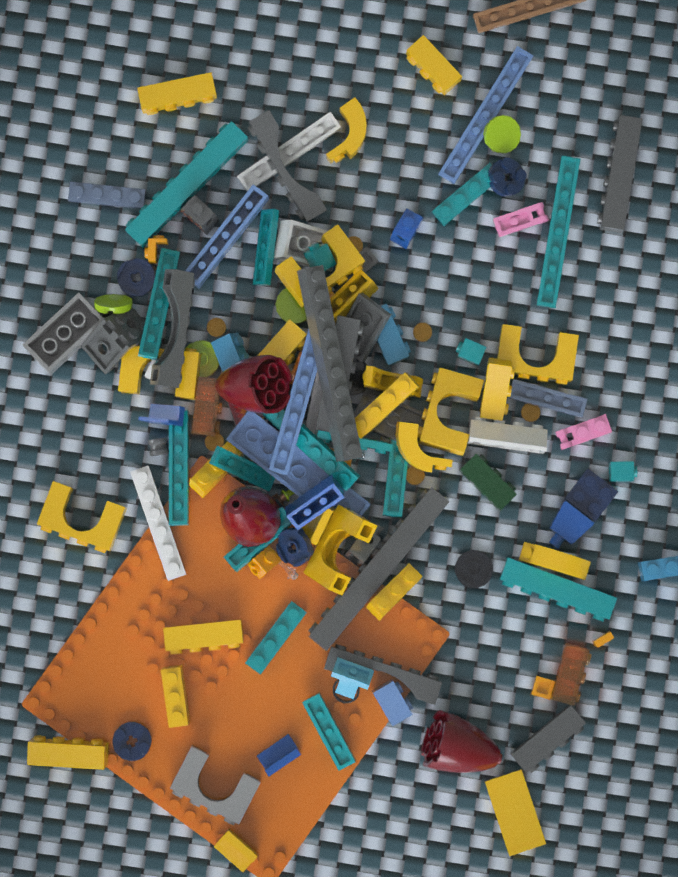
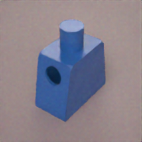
M406 208L394 228L390 240L407 249L424 218Z
M563 501L549 527L555 533L549 543L557 549L564 541L572 545L593 526L594 522L567 501Z

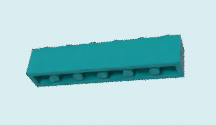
M506 558L499 580L503 581L502 585L510 588H513L514 585L518 586L523 593L529 595L532 592L539 594V599L548 602L550 599L557 601L556 605L564 608H567L568 605L575 608V612L586 615V612L593 614V619L604 622V619L610 620L617 600L616 597L511 558Z

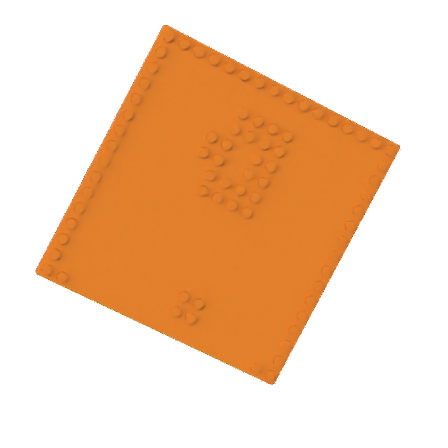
M200 456L190 469L189 483L190 479L209 461L206 457ZM227 473L204 498L189 486V525L170 526L187 575L170 581L167 580L153 536L148 527L26 696L22 706L68 740L83 738L84 741L102 739L103 742H109L108 766L106 768L214 846L230 829L258 853V857L247 867L248 871L257 877H279L389 721L372 690L391 679L394 683L399 682L404 691L401 693L403 699L408 695L410 689L396 677L374 670L368 690L360 687L359 696L355 701L342 703L334 697L333 685L337 678L331 677L332 671L324 669L330 648L327 651L323 650L308 637L311 634L308 630L315 622L319 624L322 621L321 614L327 607L331 609L336 604L333 600L338 593L326 589L304 574L310 559L298 567H293L292 564H286L281 560L261 579L251 572L248 564L238 572L230 566L224 556L236 547L238 543L224 530L220 519V507L228 493L234 489L246 486ZM168 500L167 503L164 505L163 508H164L165 514H166L167 519H168V522H169V500ZM276 538L269 544L276 553V544H278L279 538ZM311 543V545H312V547L314 548V551H315L317 545ZM295 544L292 546L293 550L296 549ZM336 553L337 568L350 578L356 579L360 574L358 572L359 567L340 553ZM381 584L331 646L335 647L338 644L347 647L346 651L351 653L357 650L365 653L364 657L372 659L375 656L384 659L383 663L390 665L391 662L402 665L401 669L409 671V668L421 671L420 675H422L449 637V632L404 599H401L379 621L366 606L385 587ZM293 601L307 613L260 675L245 662L290 602ZM242 620L244 643H240V647L228 648V645H220L221 649L209 650V647H201L199 652H190V649H182L180 654H170V651H165L163 628ZM182 665L190 723L186 726L169 728L161 669L163 667ZM319 692L356 759L355 763L338 771L302 703ZM336 694L342 700H351L349 697ZM127 722L142 724L149 730L152 737L150 750L143 758L136 761L122 759L113 748L115 731ZM289 734L300 750L301 755L271 776H268L257 755ZM129 736L127 744L135 747V743L138 742L137 738ZM192 745L210 754L199 775V787L208 798L222 800L229 797L236 789L244 772L261 781L240 824L235 823V825H231L224 821V816L220 814L214 816L207 812L208 808L200 805V807H197L189 802V798L185 796L180 798L172 793L173 790L170 787Z

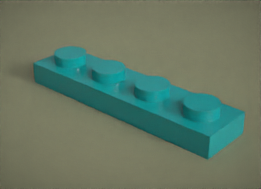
M491 163L486 165L432 211L443 226L447 225L491 188L489 184L491 182L490 176H488Z
M277 209L261 210L252 285H271L279 221V210Z
M315 430L317 438L324 443L332 441L330 432ZM359 438L361 450L367 451L368 448H374L375 452L386 454V451L392 452L393 444L390 442Z
M391 439L390 443L393 444L392 452L389 451L382 516L402 518L408 462L401 455L396 441Z
M220 446L216 447L209 464L266 491H270L275 481V478L259 465Z
M283 507L279 508L281 519L279 529L271 540L267 543L251 547L238 544L224 556L225 560L236 572L241 570L271 544L282 531L293 525L286 517V511Z
M291 601L245 663L261 675L307 612Z
M319 692L304 700L302 703L338 771L355 763L356 759L321 693Z

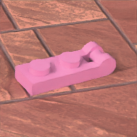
M543 202L494 218L493 222L499 238L549 221L548 215H545ZM532 212H537L538 217L533 218Z
M604 414L556 431L555 433L561 441V450L612 433L607 416ZM571 433L573 440L568 441L566 434Z

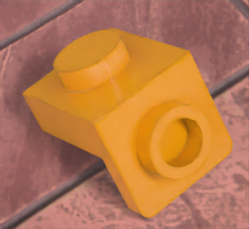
M154 235L153 238H148V247H145V259H148L149 264H157V245H169L168 239L162 235Z
M269 545L248 563L251 572L261 579L281 561V558Z

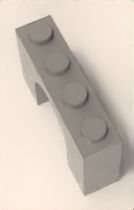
M192 745L170 787L173 790L172 793L180 798H183V796L189 798V802L197 807H200V805L208 808L207 812L214 816L218 814L224 816V821L231 825H235V823L240 824L261 781L244 772L236 789L229 797L222 800L208 798L199 787V775L210 754Z

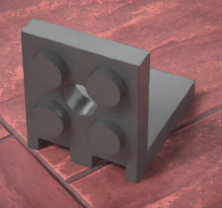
M133 307L128 312L112 314L101 321L81 347L106 375L130 349L141 343L145 321ZM102 344L107 347V352L103 349Z

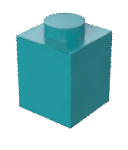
M314 243L308 247V251L303 253L310 267L323 265L324 271L337 264L327 243Z
M465 338L464 342L460 341L456 352L459 354L457 358L479 366L487 347Z
M634 461L608 463L609 482H632L634 477H637V466H634Z

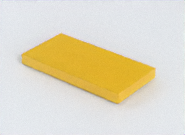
M520 769L484 781L509 856L545 845L546 841L522 770Z

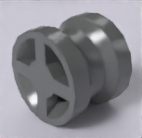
M167 438L148 440V445L151 446L150 456L169 454L166 448Z

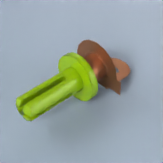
M290 489L286 492L281 490L280 495L276 492L272 497L275 496L274 500L278 499L284 506L283 502L285 500L289 502V497L295 493Z

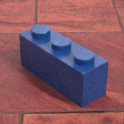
M330 475L285 507L286 517L299 530L345 498L344 490L334 476Z

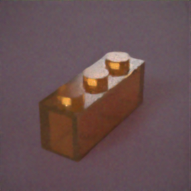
M198 376L192 435L215 437L216 433L220 432L221 422H217L218 414H222L223 403H220V395L215 388L217 378Z
M565 643L550 699L573 706L575 702H579L581 691H579L580 683L584 684L586 673L584 672L585 665H589L592 654H589L590 649Z

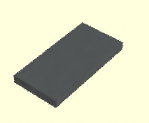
M366 388L354 412V418L382 393ZM401 403L372 432L389 440L396 441V423H413L423 427L424 420L421 419L423 412ZM418 444L420 449L422 450L424 445Z

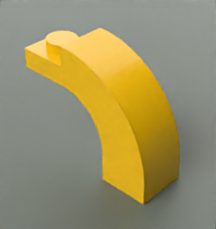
M356 97L340 107V113L348 123L349 134L343 143L326 154V159L330 164L334 161L335 163L340 162L345 158L344 154H347L352 159L364 143L367 127L366 116Z
M366 365V370L363 373V385L366 388L384 392L403 374L392 373ZM410 375L420 386L410 397L421 398L423 379Z
M396 423V443L401 455L410 465L432 473L433 465L438 470H446V467H452L453 460L430 457L422 452L417 442L419 424Z
M524 542L519 561L582 580H586L591 563L564 552Z

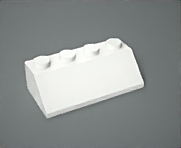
M475 417V420H470L467 444L543 454L547 451L548 430L543 429L542 425L532 424L531 428L524 427V423L513 422V425L505 424L504 420L486 422V418Z

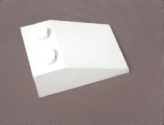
M294 220L281 221L274 258L285 261L292 256L298 265L310 267L303 253L308 251V247L314 243L319 242V244H323L321 238L327 230ZM334 266L327 269L326 271L333 272Z

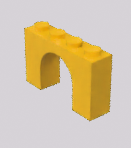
M338 224L324 233L321 238L323 244L327 243L337 263L334 273L326 278L329 293L336 284L340 286L345 283L349 275L352 273L355 275L360 270H363L362 266L365 262L364 258ZM291 256L276 266L275 273L300 307L303 308L304 303L297 271L301 270V268Z
M502 324L497 359L512 361V367L515 368V374L518 375V378L529 379V377H537V381L548 382L551 379L556 380L557 384L567 385V382L573 380L579 335L560 332L557 337L553 361L547 366L537 368L526 364L520 356L519 343L522 327Z
M140 344L130 349L121 359L118 391L121 393L140 394L143 370L152 361V359L138 357ZM185 348V360L181 369L182 381L179 384V388L175 390V397L196 400L201 354L197 352V349ZM159 349L157 359H159L165 349Z
M439 368L438 373L434 372L431 381L434 384L433 391L429 390L426 399L429 402L428 409L424 408L421 417L424 420L423 427L419 426L417 438H420L418 444L463 456L469 434L444 426L437 416V405L444 398L451 396L477 402L484 380Z
M53 481L37 525L41 526L40 530L48 533L54 530L59 532V537L67 540L73 537L77 539L76 543L86 547L88 543L95 545L94 550L103 553L106 550L111 551L127 508L107 501L98 524L88 531H77L69 525L65 515L73 488Z
M338 504L304 574L326 589L343 595L351 578L341 572L336 566L338 547L349 536H354L369 543L377 525Z

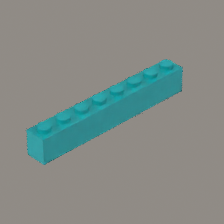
M232 121L229 124L225 123L219 129L220 133L215 138L211 137L206 142V147L202 151L199 150L192 157L193 161L189 165L187 163L183 165L179 170L180 174L176 178L172 177L166 183L167 187L162 192L158 191L153 196V201L149 205L145 204L135 219L131 218L127 222L126 233L142 248L148 244V238H153L249 141L248 136Z

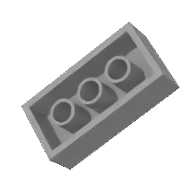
M78 293L22 345L52 375L81 348L83 342L104 318Z

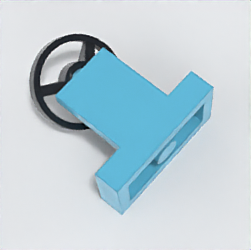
M337 657L331 677L337 678L333 685L334 697L342 703L355 701L359 696L360 687L368 690L374 670ZM336 694L349 697L351 700H342Z

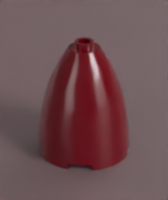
M260 355L246 358L228 367L216 379L215 388L224 400L240 409L255 413L271 414L280 412L289 402V381H292V377L287 364L282 358L273 355Z
M254 487L234 489L226 495L220 507V519L224 530L240 545L251 547L267 543L279 529L281 519L278 504L273 497L261 489Z
M439 710L433 715L435 720L430 728L427 727L422 742L421 755L424 756L425 761L422 764L424 767L445 772L470 773L488 770L501 763L502 753L499 747L477 726L443 710Z

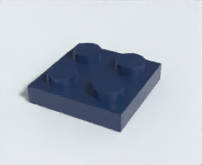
M587 468L564 499L593 522H596L618 491Z

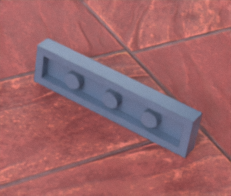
M70 182L68 201L141 209L145 205L146 189Z
M513 379L509 399L583 418L587 403L586 398Z

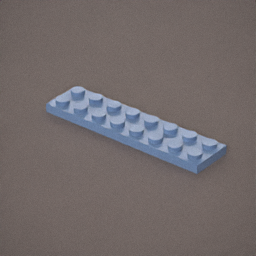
M248 411L226 438L228 442L299 497L329 477L324 470L297 446L294 450L288 475L269 471L279 431L256 413ZM349 488L347 491L344 490L345 498L332 507L337 508L339 504L362 516L371 504L353 489Z

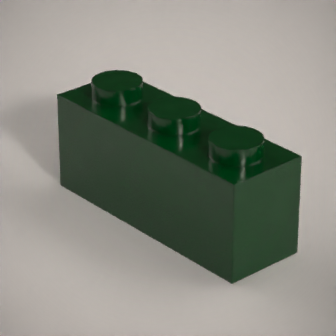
M475 454L459 471L498 511H501L517 495L514 492L516 488L509 481L505 483L501 479L503 475L496 468L492 470L487 465L489 461L482 454L480 456Z

